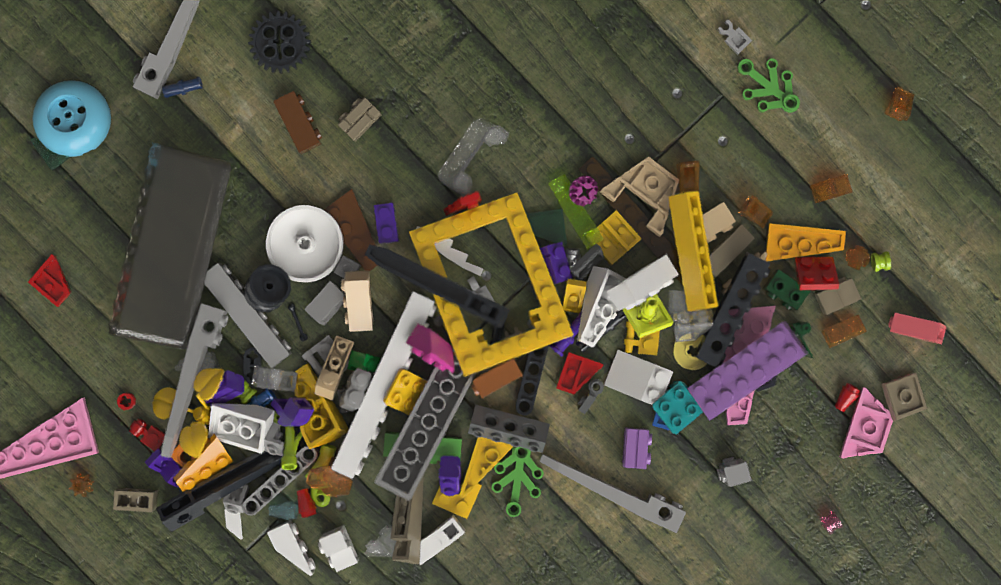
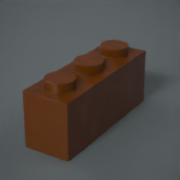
M292 91L273 101L300 154L321 145L320 139H322L318 128H313L311 122L314 120L309 111L305 112L302 106L305 102L301 94L297 95L295 91Z

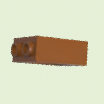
M513 358L474 378V384L471 387L476 396L480 395L483 398L518 379L523 374Z

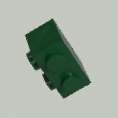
M775 270L763 287L767 291L766 295L773 300L777 298L783 302L781 306L789 311L792 309L798 310L811 292L809 290H799L798 282L780 270Z

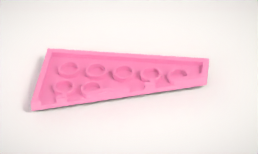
M85 397L0 451V479L99 453Z

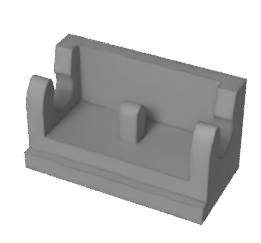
M330 281L304 310L319 324L325 326L343 306V296H346V294Z

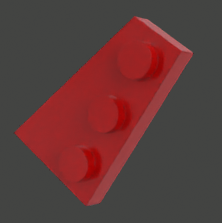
M477 191L456 200L453 204L443 209L445 215L453 214L465 208L470 210L478 207V203L481 202L480 195Z

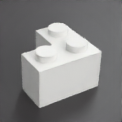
M344 525L326 532L320 537L318 547L322 554L325 553L326 557H329L328 562L331 568H335L336 572L358 563V555Z

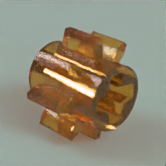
M856 245L855 249L850 248L846 253V261L849 262L848 266L856 270L866 267L870 261V255L867 253L868 250L859 245Z
M81 473L76 476L77 480L75 478L70 479L73 484L69 490L73 489L75 492L74 496L81 494L82 497H86V491H93L90 487L94 481L88 479L89 474L82 477ZM83 482L82 486L85 488L81 489V485L79 483Z

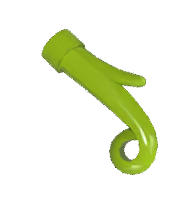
M276 411L274 412V423H277V417H280ZM285 426L284 452L281 458V468L284 470H294L297 468L296 452L302 434L299 432L295 437L294 426Z
M330 444L321 445L317 461L305 475V478L313 475L311 498L319 507H325L330 502V494L325 490H319L330 460L334 457L336 447ZM318 495H323L324 501H321Z

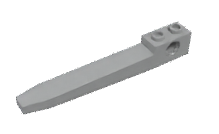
M183 0L157 56L149 52L148 56L146 55L141 63L143 67L140 73H137L133 79V87L156 99L159 98L162 86L165 85L175 65L200 0ZM154 70L156 72V77L152 80H149L148 74L150 71Z
M201 304L189 340L161 456L171 458L194 392V381L201 370L208 347L216 349V346H219L221 343L222 334L220 333L222 327H225L228 321L227 312ZM209 322H213L215 326L211 332H208L206 329Z
M543 453L539 460L546 466L638 516L675 533L678 532L686 514V511L682 509L683 505L675 501L672 504L666 502V498L660 494L655 493L654 496L649 494L647 500H644ZM662 507L669 509L666 516L659 515V510Z

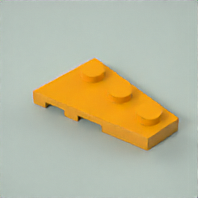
M215 433L210 437L211 441L203 447L200 458L188 461L175 475L174 480L182 492L192 489L195 485L210 478L233 462Z

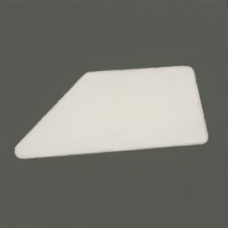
M225 509L226 528L242 540L240 513L233 514Z

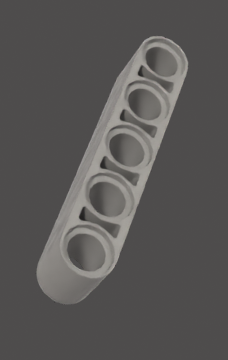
M308 446L302 448L296 454L297 463L300 466L299 471L295 472L280 468L243 502L242 508L244 513L247 515L258 513L318 458V448L311 449L314 452L312 459H308L305 456V450L309 449ZM277 475L285 477V484L281 485L276 481ZM263 488L270 489V497H265L262 494ZM249 501H254L257 504L256 510H251L248 507Z

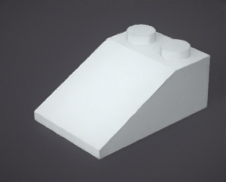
M617 350L604 385L652 405L665 394L673 371Z
M213 403L211 406L208 438L215 433L221 442L262 454L265 450L264 439L273 423L275 410L258 405Z

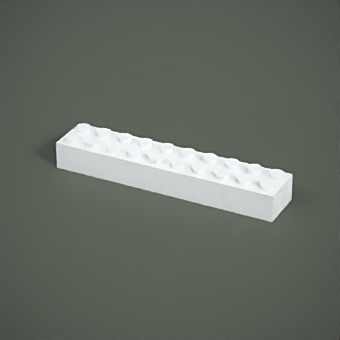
M417 292L412 293L335 459L332 470L351 479L355 475L359 476L365 464L362 460L364 457L367 458L373 447L370 445L371 440L375 441L381 430L378 425L380 422L383 423L389 412L386 410L388 405L383 400L400 369L408 370L413 361V358H410L412 347L405 342L417 323L428 328L429 324L426 323L428 317H433L437 306L434 305V300Z

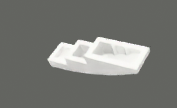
M447 239L435 244L437 251L460 267L481 276L482 268L466 262L468 254L451 248L453 240Z

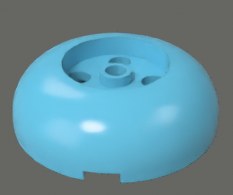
M63 81L50 86L38 98L33 110V127L38 139L50 151L68 157L81 156L92 149H96L104 141L111 124V112L104 96L93 86L81 81ZM67 101V106L62 108V102ZM80 107L86 109L83 114L78 113ZM57 118H59L60 124L54 125V122H56ZM79 126L77 130L71 131V127Z

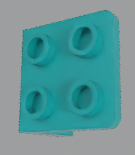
M674 381L669 385L671 389L652 404V408L673 434H678L702 414L703 411L690 394L687 385L681 381Z

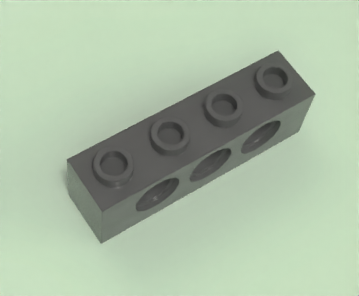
M475 405L468 434L491 439L494 442L510 444L513 447L526 448L532 452L542 453L550 424Z

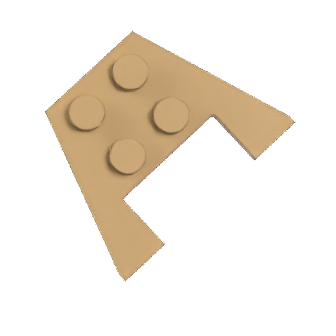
M647 157L602 188L600 193L614 202L625 187L656 210V213L646 227L660 237L663 234V228L670 209L668 196L675 195L679 179L653 159Z

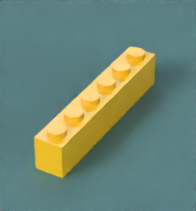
M699 191L668 196L687 310L695 311L718 307Z

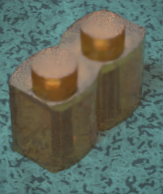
M323 466L310 469L306 483L313 489L322 490L329 497H338L350 494L353 481L343 474H337L330 467Z

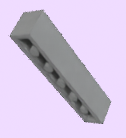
M217 263L200 277L268 365L274 368L292 354L290 351L291 346L285 339L283 341L280 339L278 329L273 324L269 325L266 321L268 317L264 312L253 309L247 303L242 290L244 287L238 279L234 280L230 275L232 271L226 264Z

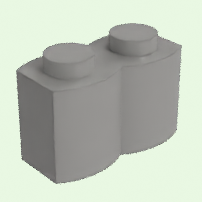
M358 368L350 374L346 383L347 389L340 397L339 405L341 408L353 412L361 406L364 400V391L371 382V373Z

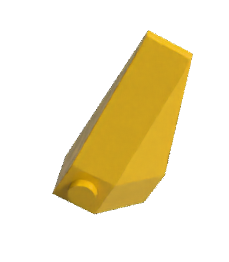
M305 364L293 372L292 379L295 396L297 398H305L314 408L309 421L305 425L300 426L301 434L308 448L313 449L333 442L346 434L349 428L334 402L314 394L318 378L310 365Z

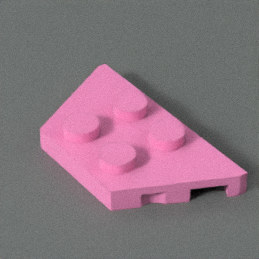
M864 387L861 388L839 455L843 459L883 453L893 422L890 411Z

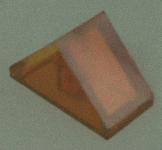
M699 160L679 162L676 165L679 193L699 191Z
M848 174L810 185L815 203L853 192Z
M753 195L746 199L738 214L763 229L774 213Z

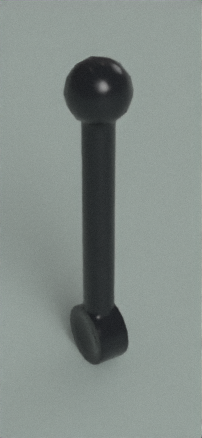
M289 304L288 309L292 312L300 332L299 338L304 342L308 339V336L303 332L295 312V305Z

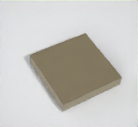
M916 372L881 384L892 421L927 409Z

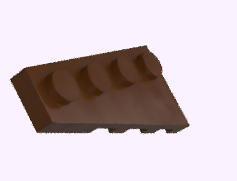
M351 189L324 209V211L336 220L341 228L344 243L364 270L370 272L378 265L369 259L365 253L369 245L376 246L353 189Z

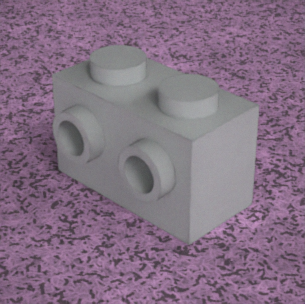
M730 457L723 459V463L719 464L720 469H717L719 480H722V483H725L728 487L751 481L747 462L743 459Z

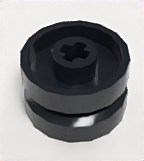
M260 266L246 281L244 297L253 309L260 312H272L278 309L288 298L291 291V280L288 274L278 266Z

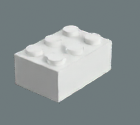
M665 255L607 290V293L618 311L623 308L629 310L646 301V298L658 293L663 287L665 288L674 282L673 278L679 274L668 256Z

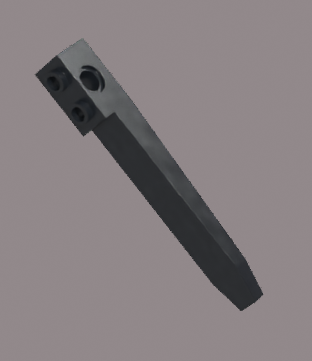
M369 245L365 253L379 267L496 326H503L511 310L392 250Z
M298 444L297 452L302 449L300 444ZM264 450L262 454L256 453L204 480L192 489L186 490L156 507L161 522L173 532L204 514V508L279 466L283 456L272 455Z

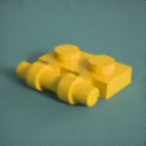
M628 320L625 326L627 327L626 339H624L625 352L632 353L634 345L638 346V354L657 356L660 330L640 337L639 340H634L635 330Z

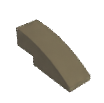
M742 224L709 255L713 277H716L755 239Z

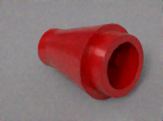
M847 382L845 386H842L835 407L845 412L859 397L860 390Z
M308 488L297 491L298 512L301 514V517L306 518L317 514V507L309 494Z

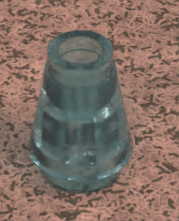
M293 502L270 505L269 516L292 521L298 517V505Z

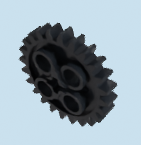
M277 11L276 16L269 12L270 18L268 19L263 15L262 23L258 20L256 21L258 28L252 27L255 34H249L253 41L248 42V44L254 46L249 51L250 53H256L253 59H260L258 65L262 66L265 64L264 70L266 71L271 67L273 74L277 69L280 74H283V69L290 73V67L297 70V63L303 65L301 58H308L305 51H311L306 46L311 43V40L306 39V37L310 36V33L303 32L307 28L306 25L300 26L302 20L298 19L295 21L296 16L294 14L288 18L286 11L283 16H281L279 11ZM278 26H281L280 38L284 42L281 43V60H279V46L276 44V42H279ZM291 28L294 30V34L291 37H285L284 33L287 29ZM269 29L275 31L271 38L265 36L266 31ZM269 48L275 49V54L272 57L266 56V51ZM287 48H294L295 51L292 56L285 55Z

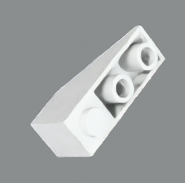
M454 514L421 540L420 565L465 533V528Z
M291 520L267 532L277 552L309 576L314 574L315 563L312 558H308L306 544L303 540L300 541L297 535L299 530L295 523L292 524Z

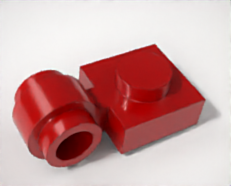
M140 418L134 420L130 425L131 429L129 432L136 437L144 435L141 442L153 451H156L158 448L160 449L164 443L165 433L154 425L148 430L146 427L148 424Z

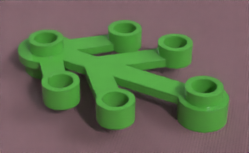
M771 58L765 64L769 70L770 81L754 70V64L751 60L743 59L738 63L737 69L740 74L749 75L764 87L763 89L755 90L745 89L742 92L744 100L748 101L754 97L772 95L779 99L772 102L765 100L758 102L757 110L759 112L782 108L785 112L792 113L799 108L800 100L793 94V74L791 71L786 70L781 73L780 78L784 82L785 93L779 89L777 77L778 62L776 59ZM770 61L775 63L774 68L769 67ZM743 64L748 66L747 71L742 70ZM784 73L790 75L789 80L784 79ZM746 91H749L751 93L750 98H747L745 96ZM787 100H791L793 102V105L791 107L787 105ZM761 103H764L766 105L765 110H762L760 108Z
M513 447L512 454L494 466L495 472L502 474L505 472L506 467L516 461V467L500 481L492 483L493 492L500 493L503 487L513 481L511 502L506 506V512L511 517H517L521 513V505L518 503L521 481L529 490L532 498H538L541 495L540 488L535 486L524 472L523 465L525 462L531 469L532 476L535 479L543 477V470L537 467L531 459V451L529 449L523 448L525 454H518V450L522 447ZM497 465H503L504 469L497 471L496 467ZM536 470L541 471V475L538 477L534 475ZM497 483L500 484L501 489L495 490L494 485ZM538 489V495H533L531 493L532 490ZM512 505L517 506V510L515 512H512L510 510V507Z

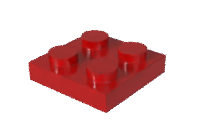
M795 257L794 265L799 290L839 289V280L833 257Z

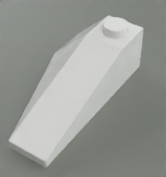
M593 266L586 285L578 341L590 347L595 346L606 331L608 322L617 316L616 312L618 309L608 295L607 290L626 278L609 269Z

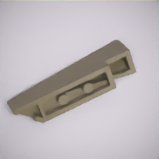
M424 474L410 501L396 495L390 538L397 540L392 556L394 561L412 564L420 563Z

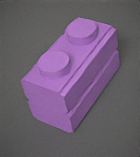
M625 427L623 467L646 469L647 464H650L651 453H648V445L652 444V434H649L648 429Z

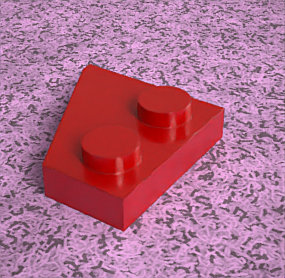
M54 254L50 255L28 281L29 284L56 307H59L71 294L58 259Z
M568 352L556 388L575 394L603 367V364Z

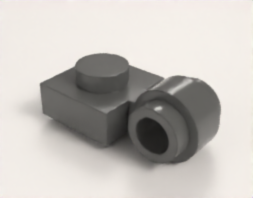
M593 379L589 382L588 389L590 392L587 396L583 395L577 403L579 405L578 410L584 414L593 404L597 395L602 393L604 385L599 379ZM595 383L599 384L598 390H593Z

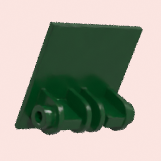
M801 321L787 323L808 352L805 357L814 358L802 337L811 331V325Z

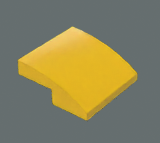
M617 210L586 236L593 246L598 244L602 248L604 257L610 265H613L642 239Z

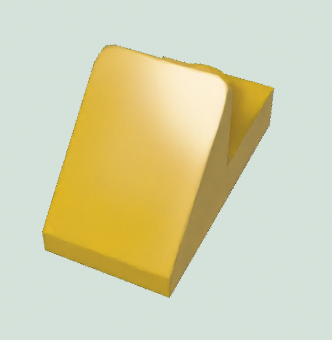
M573 279L567 280L562 304L564 311L581 312L587 282Z

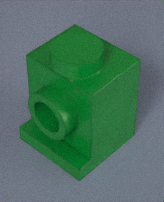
M352 350L347 369L356 370L360 368L367 372H376L380 357Z

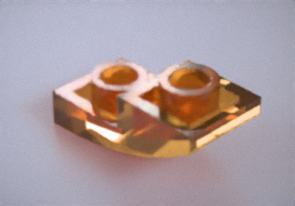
M858 314L821 332L829 348H832L864 334L867 330Z

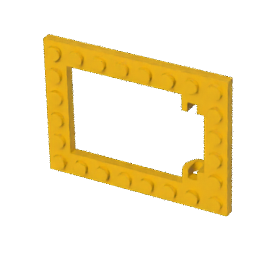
M518 193L409 232L421 265L447 278L435 244L506 218L541 306L528 311L530 321L535 329L488 346L482 329L472 333L468 332L458 306L433 294L464 377L573 336Z

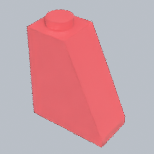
M894 313V317L891 316L889 321V328H891L890 331L893 333L942 345L946 326L942 323Z

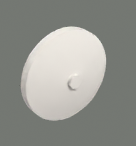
M309 205L294 206L283 211L272 222L266 237V250L271 264L282 268L288 274L290 280L297 282H313L329 275L338 265L344 249L343 234L336 220L326 211Z

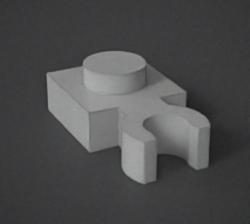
M726 20L724 23L728 26V30H723L721 27L717 30L721 35L728 37L724 42L738 55L752 40L740 27L734 30L732 23Z

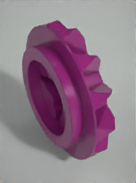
M589 176L578 177L569 188L571 201L581 206L591 204L594 199H597L598 183ZM582 186H583L584 188L588 189V190L586 191V193H587L586 195H587V196H584L583 194H581V193L583 192Z

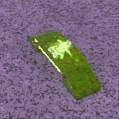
M563 174L548 183L585 247L589 249L604 240L584 206L576 205L571 201L569 196L571 183L566 175Z

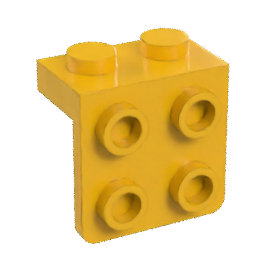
M400 369L383 402L410 415L428 381L411 372Z

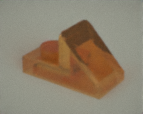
M896 87L885 110V114L898 121H907L911 114L914 94Z

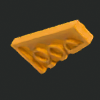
M769 223L765 261L844 250L846 231Z

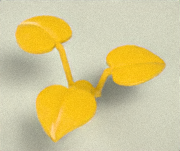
M203 369L197 374L194 381V390L198 392L196 396L203 406L197 407L194 410L188 408L187 412L193 413L194 419L197 422H192L191 427L183 428L179 441L182 449L195 458H200L208 435L205 424H210L211 407L205 401L215 395L223 377V369ZM167 387L156 393L152 404L154 414L158 418L167 419L170 417L177 390Z

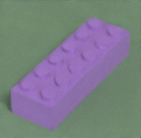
M785 321L687 389L710 421L807 355L808 352Z

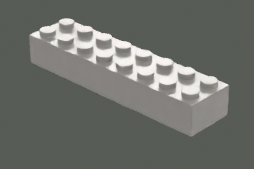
M454 349L453 372L447 369L441 371L435 367L375 480V484L410 501L476 374L473 373L464 377Z

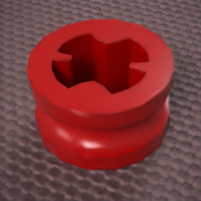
M123 393L117 399V405L122 410H129L136 404V398L132 393ZM124 396L127 399H131V403H128L130 406L128 407L122 403Z

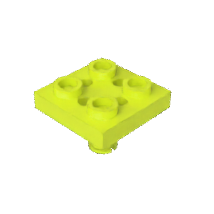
M657 293L629 310H626V308L622 309L639 338L670 327L674 322Z

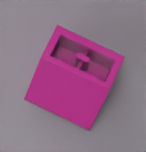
M417 323L405 342L412 347L410 351L419 357L423 355L422 360L430 365L434 362V366L441 371L447 369L453 372V346L432 330Z

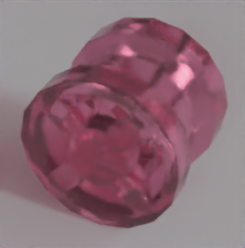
M833 511L829 512L827 517L819 519L829 535L833 534L835 529L843 527Z

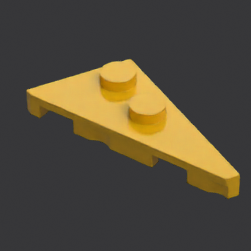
M478 437L459 497L464 498L513 446Z

